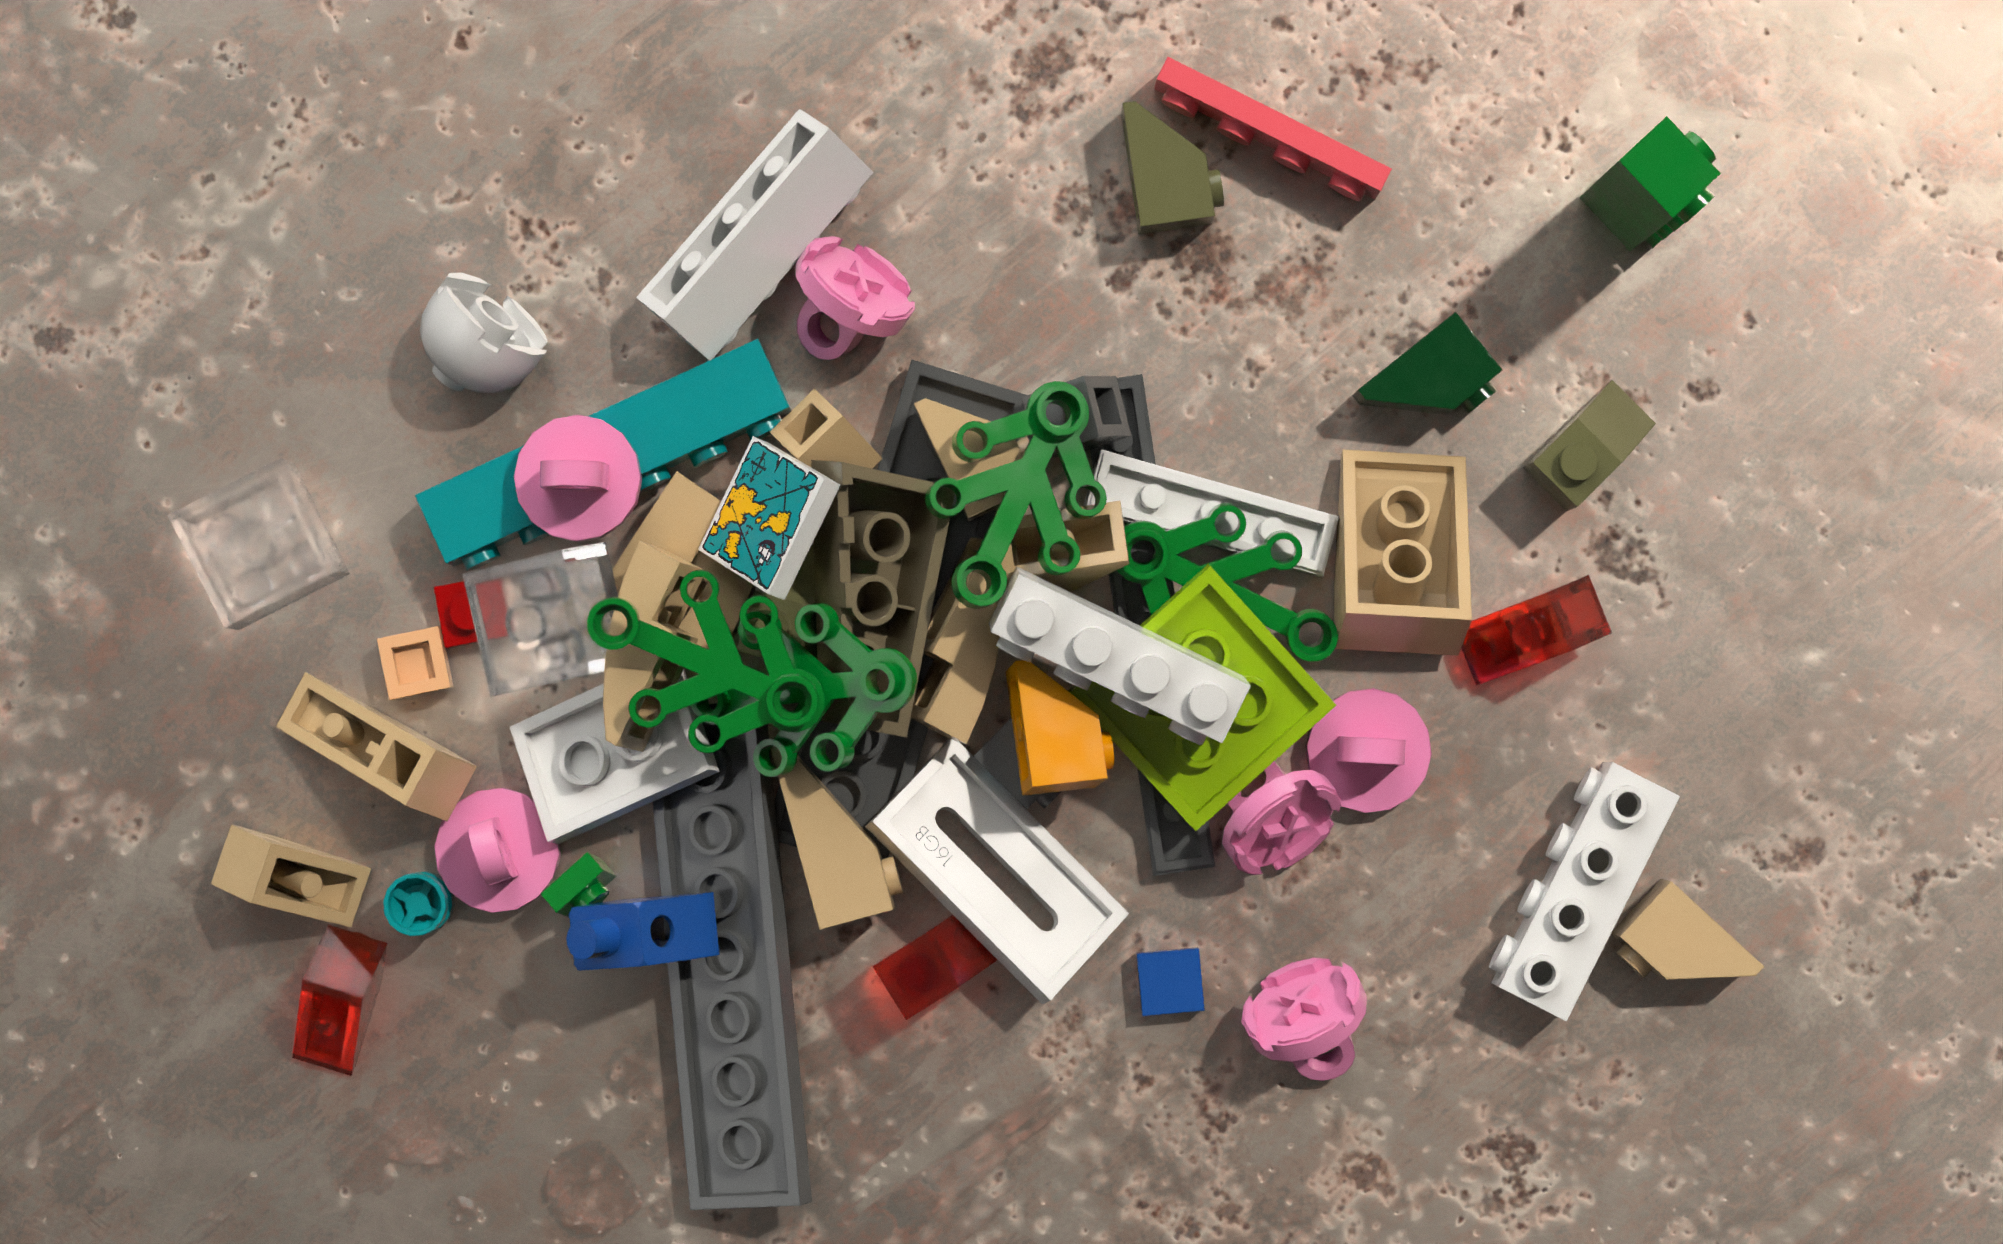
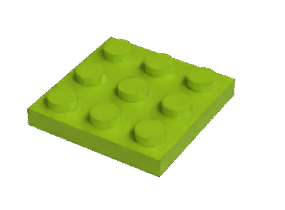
M1209 564L1140 626L1243 675L1249 682L1251 687L1223 743L1208 736L1203 745L1187 740L1168 729L1172 719L1152 709H1149L1145 718L1133 714L1111 701L1115 693L1114 691L1092 681L1088 690L1075 685L1068 690L1099 715L1101 729L1104 732L1108 731L1110 733L1112 741L1195 831L1202 827L1336 706L1334 701Z

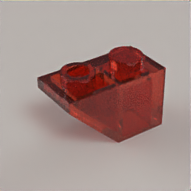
M1587 575L1472 620L1461 649L1477 686L1573 651L1611 634L1612 631L1590 576Z
M950 914L877 960L872 967L904 1018L908 1020L996 962L997 959L953 914Z

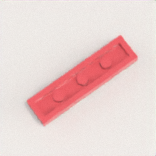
M1167 57L1156 79L1154 89L1164 94L1161 102L1170 109L1190 118H1194L1197 111L1218 121L1219 124L1216 129L1224 136L1247 146L1254 139L1274 149L1272 158L1285 167L1299 173H1306L1308 167L1330 177L1328 186L1350 199L1361 201L1363 196L1366 195L1375 200L1392 168L1170 57Z

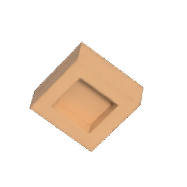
M441 626L377 639L389 700L454 688Z

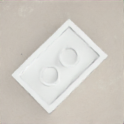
M685 669L683 670L677 683L685 679H688ZM604 683L510 726L547 842L560 844L720 772L714 754L702 753L696 750L689 741V727L693 720L697 718L691 705L667 714L666 718L659 725L655 726L643 752L615 746L606 741L603 710ZM702 722L696 728V737L702 744L710 745Z

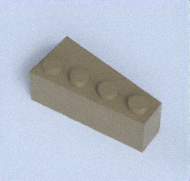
M811 460V468L840 484L839 490L814 539L816 604L823 603L831 606L836 611L839 622L870 650L891 648L903 653L913 664L917 673L918 683L950 518L942 519L934 516L926 506V492L934 482L845 462ZM941 487L937 490L936 500L942 508L952 509L955 493L947 487ZM816 612V633L819 635L823 629V619ZM824 642L817 643V660L832 673L853 671ZM879 670L877 672V684L880 691L885 692L889 686V679L884 671ZM916 690L910 702L902 709L890 713L879 712L867 730L907 738ZM856 697L835 699L821 721L839 724Z

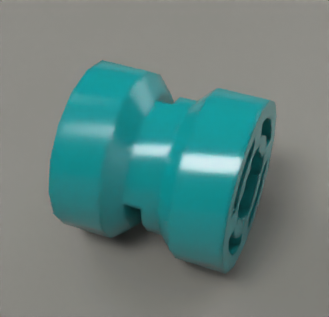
M425 871L406 874L396 879L386 891L383 906L384 914L394 929L405 935L419 936L434 932L443 927L452 916L455 902L454 895L448 890L442 877Z

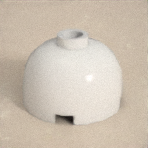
M462 272L448 274L430 298L422 314L420 334L425 353L434 364L432 368L433 374L448 388L455 391H463L466 388L478 393L503 392L517 386L535 368L547 351L543 350V347L548 342L546 335L535 319L516 301L507 295L502 307L495 300L484 294L491 284Z

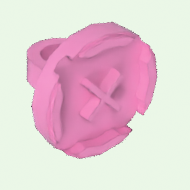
M835 236L815 238L805 248L796 262V278L803 293L808 297L797 319V333L805 349L818 359L824 360L835 359L852 351L865 334L876 337L896 335L905 326L915 310V301L909 302L907 299L911 293L908 282L891 262L866 246L863 247L857 244L853 251L839 245L843 239ZM822 312L837 322L839 326L837 342L828 339L822 332L820 327Z
M573 415L553 419L532 433L519 452L514 481L518 502L532 523L553 537L582 542L603 538L629 517L638 503L642 475L638 455L624 434L601 419Z
M1374 688L1349 691L1335 698L1333 701L1336 706L1309 731L1305 746L1308 769L1326 776L1338 793L1341 807L1369 813L1390 810L1409 799L1426 778L1432 755L1429 732L1417 710L1397 694Z
M1273 762L1263 771L1266 773V782L1262 787L1248 797H1242L1241 792H1239L1227 803L1234 813L1224 828L1222 844L1238 870L1250 875L1263 874L1260 867L1270 864L1276 870L1287 868L1310 854L1328 836L1334 825L1330 815L1333 810L1340 811L1341 800L1325 775L1314 770L1293 771L1285 774L1282 768Z
M507 788L476 791L459 801L448 822L442 820L434 846L437 870L448 890L469 907L491 913L517 910L539 898L553 880L561 858L560 844L550 843L546 840L534 800L527 794Z
M1310 958L1292 962L1270 973L1260 983L1262 991L1256 996L1254 1001L1251 995H1249L1243 1005L1242 1024L1256 1052L1271 1060L1293 1062L1298 1072L1311 1080L1325 1081L1335 1079L1344 1074L1352 1066L1355 1058L1351 1034L1356 1031L1365 1016L1367 995L1353 968L1343 962L1342 967L1333 966L1330 959ZM1335 1048L1332 1052H1330V1053H1328V1054H1325V1055H1321V1054H1323V1053H1325V1052H1327V1051H1329V1050Z

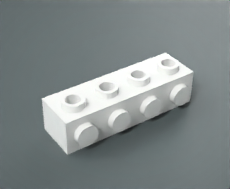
M799 109L636 298L680 338L709 361L712 360L722 348L733 341L742 324L762 301L769 298L775 292L779 281L798 261L805 248L815 238H819L820 234L842 208L849 205L857 197L861 186L874 172L830 128Z
M1017 566L989 622L990 631L1000 636L996 646L1001 650L1027 662H1031L1034 654L1042 656L1058 664L1054 674L1061 679L1085 690H1088L1092 681L1115 692L1111 699L1114 704L1144 718L1149 709H1152L1172 719L1168 729L1199 745H1203L1207 736L1223 743L1251 687L1243 675Z
M1602 762L1598 771L1590 767L1582 778L1574 796V801L1580 803L1581 806L1571 826L1562 823L1556 830L1547 848L1545 856L1553 861L1543 881L1540 882L1533 879L1519 903L1517 912L1524 915V918L1514 938L1505 935L1492 956L1489 968L1496 971V974L1491 983L1567 1021L1680 796L1614 762Z

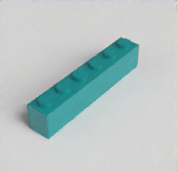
M756 339L587 417L601 419L624 434L638 455L642 475L640 493L670 480L671 476L668 469L690 459L695 468L722 457L728 453L724 443L747 433L751 441L753 436L761 439L771 435L770 431L782 420L781 417L788 415L792 409L759 339ZM523 446L415 495L446 564L457 566L463 563L466 571H471L501 557L498 546L518 537L521 538L523 545H528L550 535L531 522L518 502L514 473L518 455Z

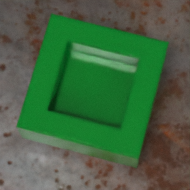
M587 852L545 889L541 895L556 913L569 917L572 907L603 902L609 895V890L605 886L616 875L602 858Z

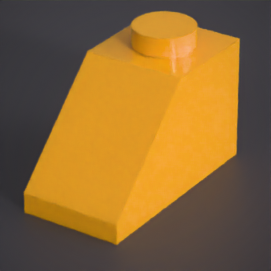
M1024 660L1015 661L1005 673L1022 796L1095 788L1108 778L1107 770L1114 767V748L1110 733L1108 731L1101 732L1099 715L1032 662Z

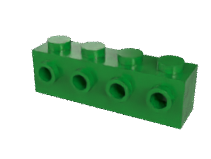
M1666 116L1595 182L1580 199L1629 251H1632L1644 240L1653 249L1672 232H1675L1684 223L1686 224L1715 197L1706 187L1721 173L1712 164L1716 160V156L1707 143L1692 131H1688L1684 135Z

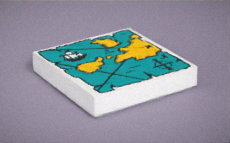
M753 436L698 550L767 594L785 600L839 490L840 484L772 444Z

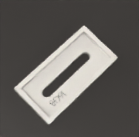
M948 740L865 826L1042 1005L1052 1000L1129 914L959 741ZM938 810H947L952 814L955 813L960 818L959 822L1023 886L1026 885L1032 891L1031 894L1053 916L1054 925L1050 931H1043L1038 928L938 827L935 820Z

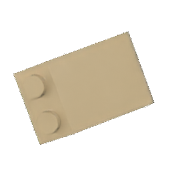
M1343 449L1340 461L1339 519L1337 523L1334 577V624L1338 631V642L1335 649L1459 656L1472 621L1466 457Z

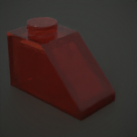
M327 925L302 978L292 1058L352 1076L381 987L388 943L370 938L363 933L351 932Z

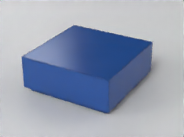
M1198 947L1136 952L1142 1016L1205 1011Z

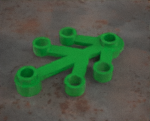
M1061 381L1048 382L1037 388L1030 395L1026 410L985 424L979 421L965 423L954 433L952 448L955 454L966 462L981 460L991 452L995 445L1031 435L1032 437L1020 460L960 480L942 478L932 484L926 492L925 502L928 510L934 516L942 519L955 516L967 504L1005 492L976 556H972L960 563L952 576V590L955 597L960 603L969 608L981 609L988 607L1003 596L1007 587V575L1001 563L1028 506H1030L1043 543L1038 553V560L1043 570L1051 575L1060 576L1073 570L1080 561V548L1076 541L1068 536L1045 471L1056 449L1070 483L1064 498L1068 512L1075 518L1089 519L1104 509L1107 500L1106 491L1094 479L1079 437L1088 424L1089 408L1083 394L1073 385ZM1048 404H1057L1063 408L1065 412L1063 425H1054L1047 419L1046 408ZM966 431H974L981 436L983 448L980 452L974 453L965 448L963 436ZM947 487L955 493L957 501L953 509H945L938 504L936 493L939 488ZM1079 488H1086L1093 493L1095 505L1092 510L1083 509L1078 505L1076 493ZM1059 544L1067 549L1069 561L1066 566H1057L1052 562L1049 554L1052 545ZM976 572L985 578L986 590L982 595H975L968 590L966 579L969 573Z
M1230 503L1218 504L1212 508L1207 517L1169 530H1164L1158 524L1151 521H1135L1124 526L1129 564L1117 571L1125 579L1141 584L1151 615L1170 599L1165 578L1184 586L1209 564L1266 627L1286 636L1287 644L1296 656L1305 661L1315 662L1327 658L1334 651L1338 642V631L1336 625L1327 614L1317 609H1304L1296 613L1233 582L1271 568L1288 570L1296 566L1302 557V545L1292 533L1284 530L1275 531L1265 539L1262 545L1199 566L1177 554L1214 539L1225 543L1238 540L1245 532L1246 518L1237 506ZM1223 512H1233L1238 518L1237 528L1229 534L1219 533L1215 528L1216 518ZM1280 539L1290 540L1294 546L1293 555L1286 561H1277L1271 555L1273 544ZM1141 540L1149 541L1154 546L1153 557L1144 563L1136 562L1131 557L1132 546ZM1309 622L1317 623L1321 627V636L1313 644H1305L1299 639L1301 627Z
M692 571L683 578L680 585L681 597L688 606L693 608L709 649L640 620L636 607L623 598H606L595 604L590 610L587 618V630L591 639L600 647L617 650L631 644L698 673V675L660 690L644 688L634 694L629 703V714L632 720L639 726L646 728L655 727L666 718L667 714L730 689H735L758 699L721 717L716 714L705 713L693 720L688 730L691 745L702 753H713L718 751L726 740L769 723L785 732L804 731L813 726L823 713L825 706L823 687L812 673L793 667L777 626L779 619L778 607L769 597L757 595L749 598L743 603L739 614L742 626L756 636L769 675L743 664L717 599L720 592L719 582L709 571ZM703 577L710 582L712 593L708 600L698 602L689 596L688 584L693 578ZM754 603H764L770 608L772 617L768 625L755 627L748 621L747 610ZM609 611H619L626 617L627 627L622 634L611 635L604 629L603 618ZM795 687L804 693L806 701L801 710L791 712L782 706L780 697L787 688ZM643 696H653L660 702L661 712L657 718L647 720L638 714L637 702ZM710 721L719 727L720 739L717 743L704 745L697 739L696 728L700 723Z
M823 603L806 605L798 611L795 617V629L798 636L808 643L824 642L853 671L832 673L782 629L781 621L778 619L777 626L793 667L806 670L819 680L825 694V706L819 720L810 728L801 732H785L780 730L776 737L762 740L757 744L753 753V761L757 770L767 777L784 775L794 769L797 763V752L835 699L856 697L836 730L816 736L810 746L811 760L820 770L834 771L847 767L853 760L855 745L879 712H895L905 707L912 699L917 687L916 670L903 653L891 648H881L872 651L839 622L838 615L831 606ZM768 610L747 613V619L753 626L758 619H761L766 626L770 623L772 617L771 611ZM815 612L823 619V629L819 635L811 627V618ZM739 622L738 635L741 642L750 649H760L755 634L748 632ZM879 670L884 671L889 679V686L885 692L880 691L877 684V672ZM795 687L787 688L780 697L782 705L799 703L793 712L801 710L806 701L804 693ZM730 689L717 695L718 703L714 710L711 709L708 699L692 704L691 708L697 717L705 713H712L721 717L758 699L735 689ZM705 721L707 724H715L714 722ZM830 740L837 745L839 755L835 762L831 761L826 754V745ZM773 746L779 749L782 756L781 764L778 768L771 763L769 758V752Z

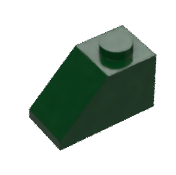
M1454 312L1359 388L1352 396L1360 405L1447 415L1461 405L1469 414L1497 391L1490 380L1503 370L1457 312Z

